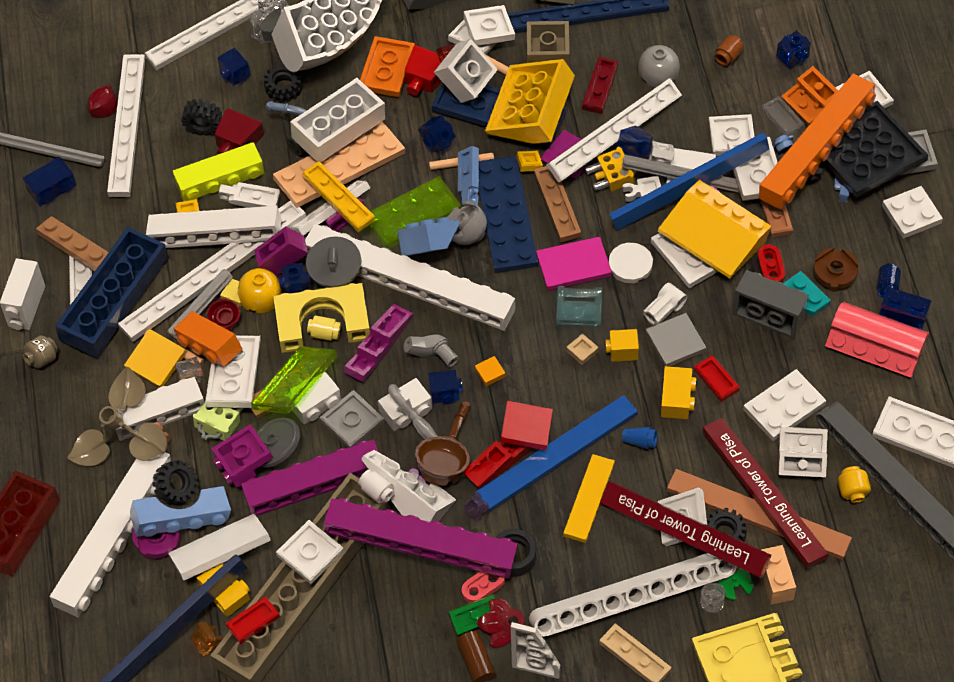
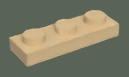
M614 624L599 641L602 647L647 682H662L671 672L672 667L617 624Z

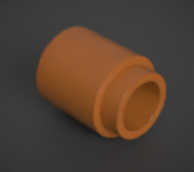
M728 35L715 50V60L722 66L732 64L744 49L742 40L738 36Z

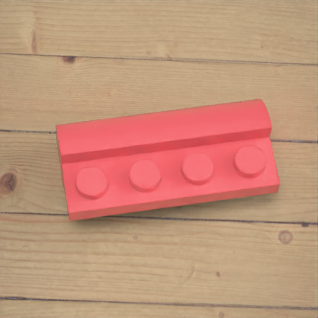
M842 302L833 319L832 328L825 346L912 377L929 332Z

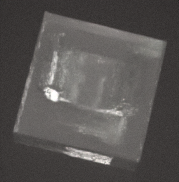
M197 356L175 363L181 381L196 377L197 382H201L200 376L203 375Z

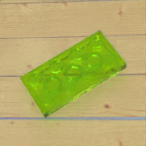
M438 176L371 210L370 212L375 216V221L370 226L385 248L389 249L399 243L397 230L406 229V224L418 222L420 226V221L433 219L437 223L436 219L448 217L456 207L461 209L462 206L441 177Z

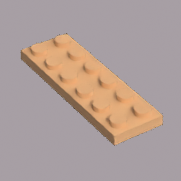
M382 121L321 163L344 185L405 154V147ZM308 156L273 174V180L296 208L321 196L302 177V172L317 162L312 156Z

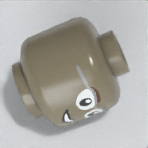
M38 336L25 344L23 359L27 365L40 369L56 359L57 345L50 337Z

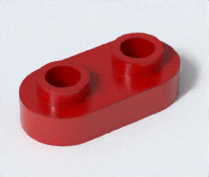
M774 245L762 246L758 251L761 275L773 281L783 283L785 269L779 249Z

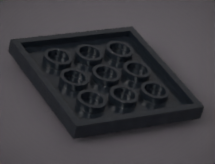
M875 101L872 105H868L865 108L863 116L860 119H856L850 132L842 136L839 145L831 149L828 158L823 162L857 198L928 161L929 155L878 101Z

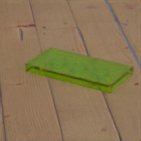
M300 346L251 402L253 409L289 414L337 358L336 351L333 349Z

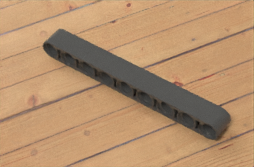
M835 401L819 412L816 418L821 427L827 429V433L954 560V517L839 402Z

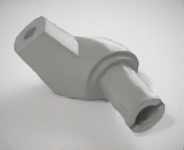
M441 335L410 336L404 342L406 353L419 357L438 355L448 367H453L459 361V357L448 346V339Z

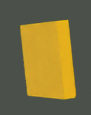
M149 329L124 366L129 367L135 374L154 385L163 387L187 351Z

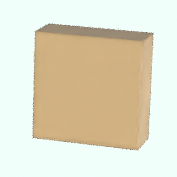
M581 334L566 347V352L581 365H584L598 353V346L584 334Z

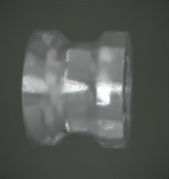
M717 583L706 584L701 591L700 603L702 608L712 613L721 610L725 599L724 588Z

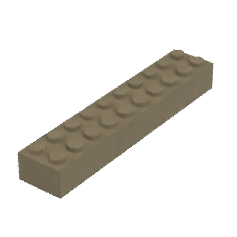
M351 473L348 474L331 497L333 499L344 498L358 505L368 504L375 509L383 511L390 509L389 501L377 503L362 491L361 486L358 484L360 478ZM331 498L312 522L323 532L324 521ZM327 534L344 548V552L312 584L282 561L247 607L249 608L266 596L279 612L280 618L241 645L229 631L210 655L214 668L237 682H261L364 543Z

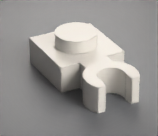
M659 177L637 179V185L632 183L624 184L623 192H632L625 194V201H633L636 197H642L661 187Z

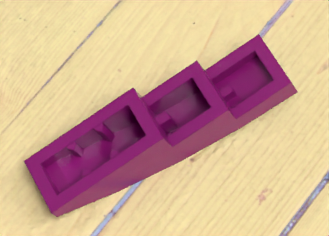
M393 304L370 328V335L357 347V354L344 366V373L363 382L389 352L409 323L413 313Z

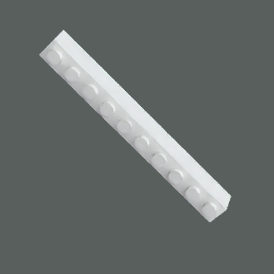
M314 224L305 239L307 251L309 252L314 244L324 238L333 236L346 238L357 246L361 254L362 264L357 276L505 331L515 312V298L507 293L494 291L486 285H478L467 278H459L451 275L448 271L438 270L426 263L411 260L405 255L400 256L386 248L373 246L367 241L357 240L346 233L341 234L333 231L327 226Z

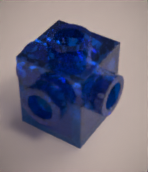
M796 30L792 34L784 36L778 43L776 56L791 69L798 63L808 59L811 43L806 36H802Z
M443 116L431 117L418 128V131L424 138V144L431 150L442 151L447 149L452 144L451 141L456 137L452 125Z
M291 263L287 266H281L282 275L278 276L280 289L285 288V292L289 294L308 290L307 284H311V279L308 271H304L303 263Z

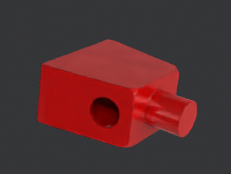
M414 45L404 71L405 83L408 84L407 92L413 96H417L420 90L429 93L433 92L442 82L434 71L446 56Z

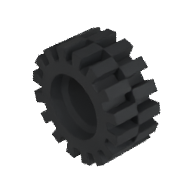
M279 63V67L276 64L273 65V70L268 68L263 79L265 92L270 99L273 97L275 102L279 99L280 103H284V100L287 99L288 103L291 102V97L295 100L297 95L301 94L303 86L300 71L292 72L283 66V63ZM285 79L291 81V83L286 86L275 85V83L279 80Z
M193 99L185 104L181 122L183 126H186V130L191 129V133L198 132V135L204 133L205 136H208L209 133L213 135L221 121L222 111H220L219 107H215L216 104H209L207 100L202 102V99H198L197 102Z
M174 460L157 468L156 472L158 473L153 476L157 480L152 483L153 486L158 488L154 490L155 493L161 494L158 498L161 500L166 499L165 503L172 502V504L191 499L193 497L192 494L197 492V489L194 487L199 486V482L194 481L195 478H198V474L193 475L192 473L195 471L194 467L188 468L190 464L188 462L183 463V460ZM172 473H176L181 477L182 488L179 491L173 490L169 484V477Z
M721 508L716 509V514L712 511L709 517H706L708 526L716 529L719 525H728L734 530L732 537L745 542L746 521L742 520L743 516L741 514L736 516V510L733 509L729 513V508H724V512H721Z

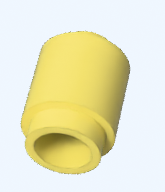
M314 316L313 320L309 319L307 332L311 333V338L327 341L338 340L341 322H336V319Z

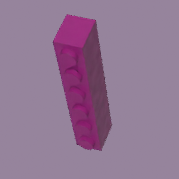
M374 439L362 441L355 446L346 449L341 448L334 453L317 456L310 461L296 463L289 468L280 471L275 470L268 475L251 478L241 483L250 514L259 516L336 490L349 473L360 478L365 471L369 470L361 459L363 455L373 450L379 452Z

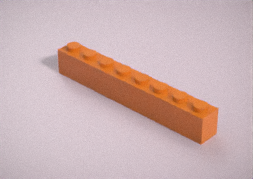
M852 74L759 184V199L781 210L787 203L789 204L797 190L804 187L807 178L815 174L821 161H825L828 158L831 149L839 145L842 136L850 132L856 119H860L863 116L865 108L873 104L876 98L875 84Z

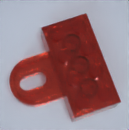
M16 470L0 493V572L11 577L60 501L54 486Z

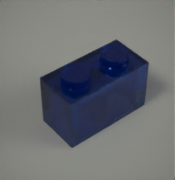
M60 156L23 177L26 190L39 207L53 201L54 198L69 192L73 187L77 186L72 171Z
M888 287L879 315L923 330L932 300Z

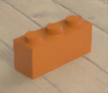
M193 311L173 328L178 336L176 339L182 347L191 348L195 354L205 356L213 364L216 362L225 367L243 349L234 333Z

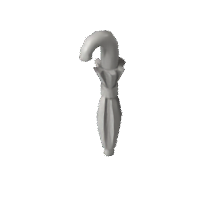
M389 385L388 392L399 406L397 410L408 415L418 433L424 439L437 437L431 425L413 410L410 399L405 400L399 393L401 390L396 385Z

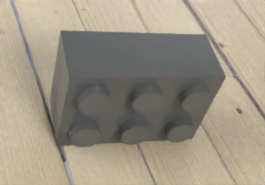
M746 270L735 290L733 315L795 340L805 320L809 295L802 290L793 289L779 281L763 277L757 272Z

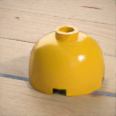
M256 268L242 276L238 284L237 294L244 309L248 311L250 309L258 314H262L275 309L273 296L281 295L282 288L279 279L274 273L267 269Z

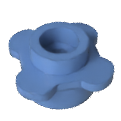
M782 135L775 139L773 149H777L778 153L788 151L793 145L792 139L794 136L787 137V135Z

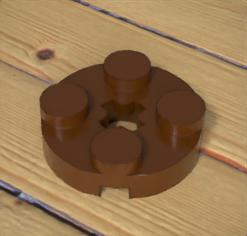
M828 248L820 252L816 257L813 268L814 276L821 285L827 287L832 292L849 287L857 278L858 261L848 250L842 249L840 251L834 250L835 248ZM831 266L841 267L840 271H833Z

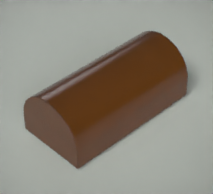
M471 631L461 635L456 643L472 682H486L497 678L479 632Z

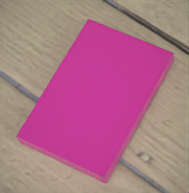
M600 237L536 251L547 291L612 276Z

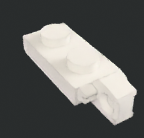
M238 182V185H233V187L221 185L219 196L220 199L229 201L231 204L250 208L278 206L281 191L279 189Z

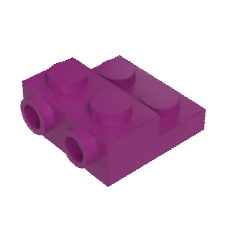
M251 424L211 448L216 456L212 459L219 471L224 468L225 472L222 475L229 485L234 483L236 488L241 486V483L257 476L254 470L273 458L271 452Z

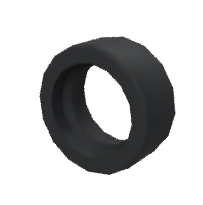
M509 529L499 533L496 538H508L513 542L521 543L526 546L528 551L525 560L513 564L510 576H522L529 572L536 560V546L532 537L525 531L518 529Z

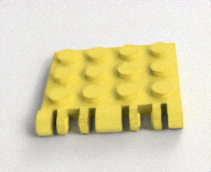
M769 614L693 637L691 643L706 681L787 682L802 676L801 669L796 668L799 664L792 648H788L790 645L789 640L782 639L775 642H770L769 640L785 632L783 626H780L781 621L778 614Z

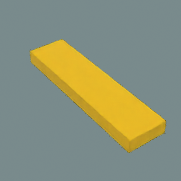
M320 161L302 172V177L358 233L375 221V216Z
M592 454L563 537L583 543L587 542L600 506V501L615 465L614 460Z

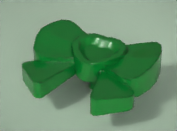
M741 568L737 573L717 581L718 589L725 594L726 599L735 601L734 589H737L739 585L748 596L754 587L753 584H750L751 577L749 572Z

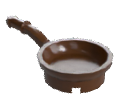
M464 401L461 403L458 413L455 414V420L448 437H429L421 441L416 447L415 459L418 465L417 469L418 472L420 470L422 473L421 477L424 480L441 486L448 485V482L451 481L455 483L462 477L463 472L469 466L470 455L468 450L456 440L462 423L466 420V415L470 411L471 405L469 402Z

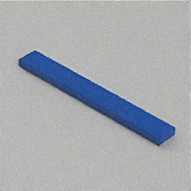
M763 132L610 213L609 215L615 230L617 231L682 197L698 180L706 184L770 150L766 135Z
M624 395L548 444L546 450L540 449L476 491V497L491 512L637 416V409Z

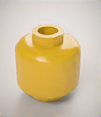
M858 466L845 468L837 479L842 498L851 500L852 503L864 501L865 496L871 491L866 471Z

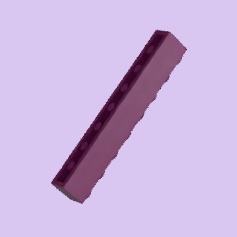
M331 498L324 521V532L329 535L505 578H510L518 544L508 538H493L483 532L473 533L458 526L452 528L444 526L438 521L428 522L420 520V518L414 515L403 516L393 510L386 509L383 511L375 509L368 504H354L344 498Z

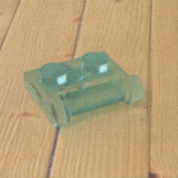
M558 286L556 324L601 326L602 287H596V289H575ZM564 297L595 298V302L564 301Z

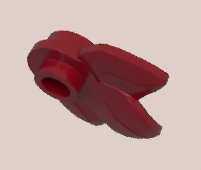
M491 599L489 600L491 612L482 615L476 624L482 630L492 633L490 638L491 647H501L511 641L509 618L515 616L517 624L521 625L525 624V618L519 610L511 609L507 601Z

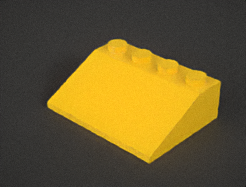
M564 59L510 65L485 132L532 144L551 142L575 77Z
M698 180L658 228V232L720 273L731 278L765 244L771 225L701 180Z

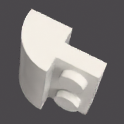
M780 427L778 474L826 477L828 430Z

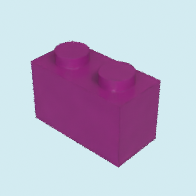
M286 226L255 249L258 267L267 269L276 276L308 253L304 236Z

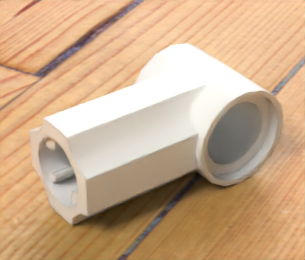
M667 283L659 291L658 297L643 311V315L650 324H660L673 310L678 311L682 308L687 300V295L671 283Z

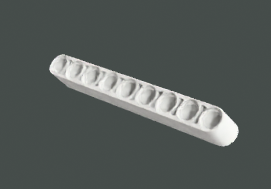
M709 553L537 608L531 612L529 622L542 636H549L727 578L734 574L736 566L726 562L723 567H719L720 562L723 561L722 559ZM701 567H704L703 572L699 575H696L697 570ZM682 574L681 579L674 582L675 577ZM660 581L657 588L651 589L655 582ZM637 589L636 594L629 597L630 591ZM615 596L612 603L606 604L609 597ZM592 603L590 610L583 611L587 604ZM570 611L566 618H560L563 612ZM547 618L544 625L538 626V622L541 619Z

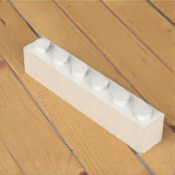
M278 206L155 214L148 217L146 235L164 243L166 248L267 241L281 230L282 219Z

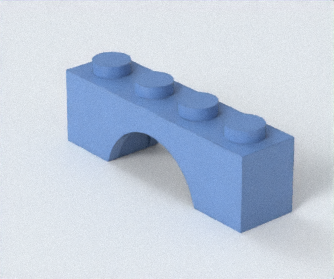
M224 486L202 489L198 501L186 509L169 508L163 505L156 497L132 500L130 516L136 537L143 535L148 537L162 532L173 533L181 529H197L201 526L212 524L221 525L228 521L231 508Z

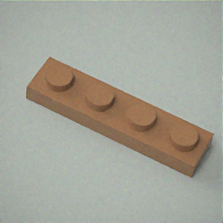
M547 166L534 169V176L560 243L580 238L581 230L562 182L558 183Z
M52 216L36 228L37 235L93 271L98 268L109 253Z

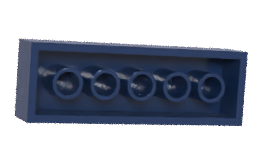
M127 227L55 325L58 339L97 358L119 328L118 323L126 318L168 259L165 244Z

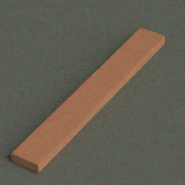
M675 470L667 487V492L677 495L699 487L704 492L705 507L715 511L721 508V512H724V508H729V513L734 509L736 510V516L741 514L743 516L742 520H745L746 523L783 537L755 499L681 470ZM801 518L828 552V555L840 560L844 559L852 537Z

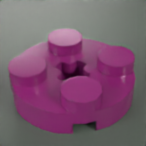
M133 529L132 537L136 549L144 558L158 559L166 557L171 551L178 549L181 538L180 530L173 533H159L163 535L155 540L150 538L152 536L147 537L143 535L136 537L135 530Z

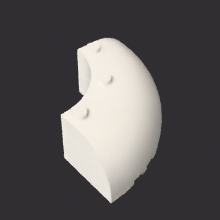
M304 0L298 4L284 7L272 32V37L285 67L292 72L311 69L343 54L366 32L382 0Z

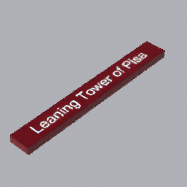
M721 418L704 426L702 430L704 435L807 568L826 559L828 552L724 419Z
M608 481L600 503L758 577L764 576L772 556L765 551L612 481Z

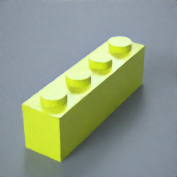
M254 142L173 170L175 184L183 202L197 199L209 193H215L219 191L221 185L233 186L237 185L238 182L255 179L265 174L262 159Z

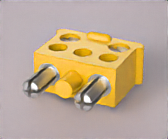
M617 147L616 150L597 156L598 163L585 167L587 174L601 170L594 174L597 181L605 179L593 184L595 191L609 187L612 192L623 188V185L626 183H635L634 174L637 170L632 171V169L622 167L624 157L622 148Z

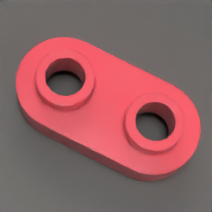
M478 572L463 584V599L470 603L495 593L503 587L505 577ZM496 578L497 581L490 582L489 579ZM472 591L478 592L475 596H472L470 593Z

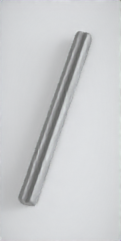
M0 132L1 145L97 167H102L104 164V156Z
M624 155L622 167L674 179L693 170L629 155ZM721 175L706 183L709 186L740 193L735 178Z

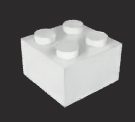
M468 39L457 43L434 73L462 103L475 99L498 69L473 40Z

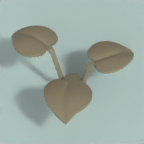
M126 367L117 376L110 388L108 398L111 406L104 407L99 413L104 436L100 431L94 429L83 432L68 455V459L72 462L86 467L97 466L103 463L110 454V448L105 444L109 440L107 427L110 429L122 427L135 436L130 441L129 449L131 454L138 460H152L166 452L167 438L158 425L150 422L143 423L137 433L123 423V416L118 412L125 411L127 406L131 408L138 406L146 393L144 383L129 367Z

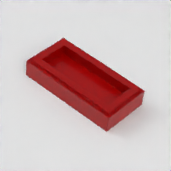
M713 355L694 366V371L720 402L739 392L740 387Z
M265 596L228 621L226 627L241 645L280 618V614Z

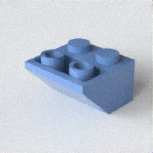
M449 217L436 219L437 223H435V220L429 219L420 221V226L418 222L406 224V229L397 230L401 254L410 256L446 249L459 226V220L450 221Z

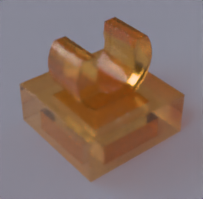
M206 621L197 624L190 638L202 656L211 654L214 646L219 645L223 638L222 635L216 636L214 634L216 627L209 626Z

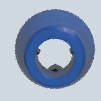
M652 427L624 429L622 442L648 450L655 448L657 444V430L652 429Z

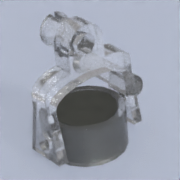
M255 0L258 2L259 9L250 19V36L261 44L264 42H274L272 32L283 8L290 5L286 3V0Z

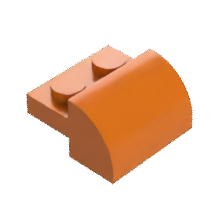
M812 66L797 78V84L783 94L781 98L809 126L839 90Z

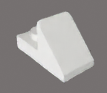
M652 141L649 160L670 164L675 154L673 145Z

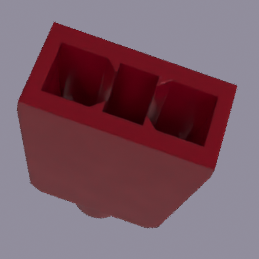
M227 108L215 132L216 145L219 147L216 152L217 155L253 142L256 144L264 136L262 122Z

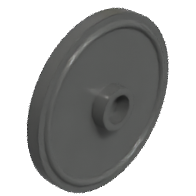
M338 236L327 237L318 241L312 246L306 258V267L311 279L320 286L327 288L345 286L353 281L358 275L362 264L361 254L357 246L352 241Z
M283 417L271 420L257 431V434L273 456L271 460L259 467L267 468L280 464L293 453L300 439V429L292 419Z

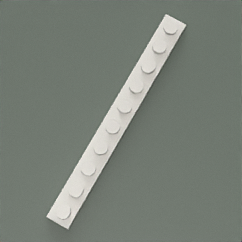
M291 201L278 209L282 219L281 229L285 226L291 229L294 224L306 217V213L300 207L296 208ZM265 241L230 243L119 322V328L134 342L144 335L147 330L152 329L201 294L223 269L231 272L255 255V249Z

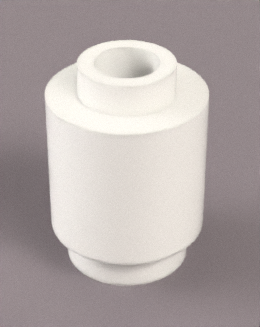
M370 469L365 471L358 481L361 490L377 503L389 501L394 494V485L377 471H371Z

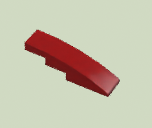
M495 441L467 467L463 474L480 488L514 465L533 448Z

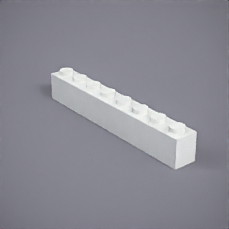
M165 452L163 455L148 461L135 460L51 593L50 599L54 607L76 617H79L82 611H86L93 593L100 589L103 577L106 572L111 571L114 566V559L118 553L124 550L127 538L133 533L134 527L130 516L132 500L158 495L154 491L158 488L153 486L152 483L157 479H154L153 476L158 473L156 472L157 468L172 461L170 454Z

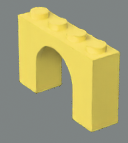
M350 283L345 286L304 290L298 293H283L273 296L282 353L304 350L301 332L302 322L309 313L318 309H331L343 317L346 324L348 343L364 341L370 335L362 283Z

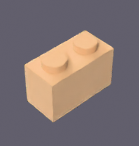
M783 545L762 549V551L772 555L762 577L770 604L794 600L796 585Z

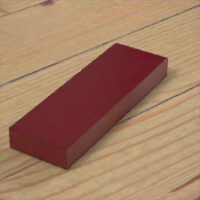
M598 57L582 104V110L603 114L619 61Z

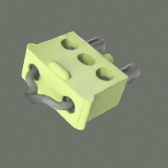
M204 403L197 414H193L194 426L202 433V439L219 438L224 441L231 436L239 425L240 412L243 408L206 407V403Z

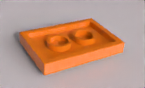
M375 36L360 81L373 93L400 97L405 82V67L415 43Z

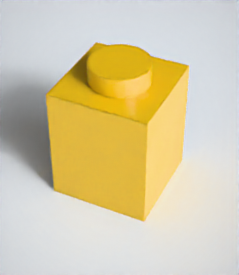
M637 329L610 331V337L608 340H605L606 353H610L611 362L638 360Z

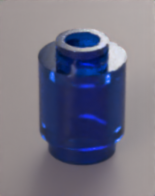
M888 263L879 268L877 290L881 297L893 298L899 292L901 269L895 264Z

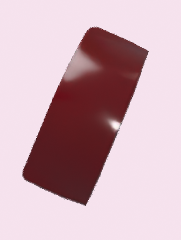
M110 85L94 90L87 100V110L93 118L108 117L116 111L118 106V100Z
M225 298L214 302L207 310L208 320L230 332L235 328L240 317L238 305Z

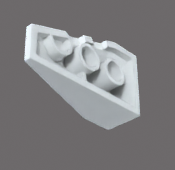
M375 450L363 455L361 458L368 469L377 471L394 485V494L391 497V501L403 516L414 515L420 518V520L428 522L439 521L456 501L455 498L438 485L432 483L427 485L417 479L419 477L418 474L413 471L411 473L402 471L397 462Z
M512 622V667L559 679L560 664L536 628Z

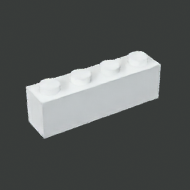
M195 377L185 378L178 383L163 386L156 391L145 394L144 399L138 406L133 408L127 406L125 411L118 412L123 416V423L138 433L139 427L146 422H159L163 426L196 414L204 404V399ZM122 427L115 429L119 441L134 436Z

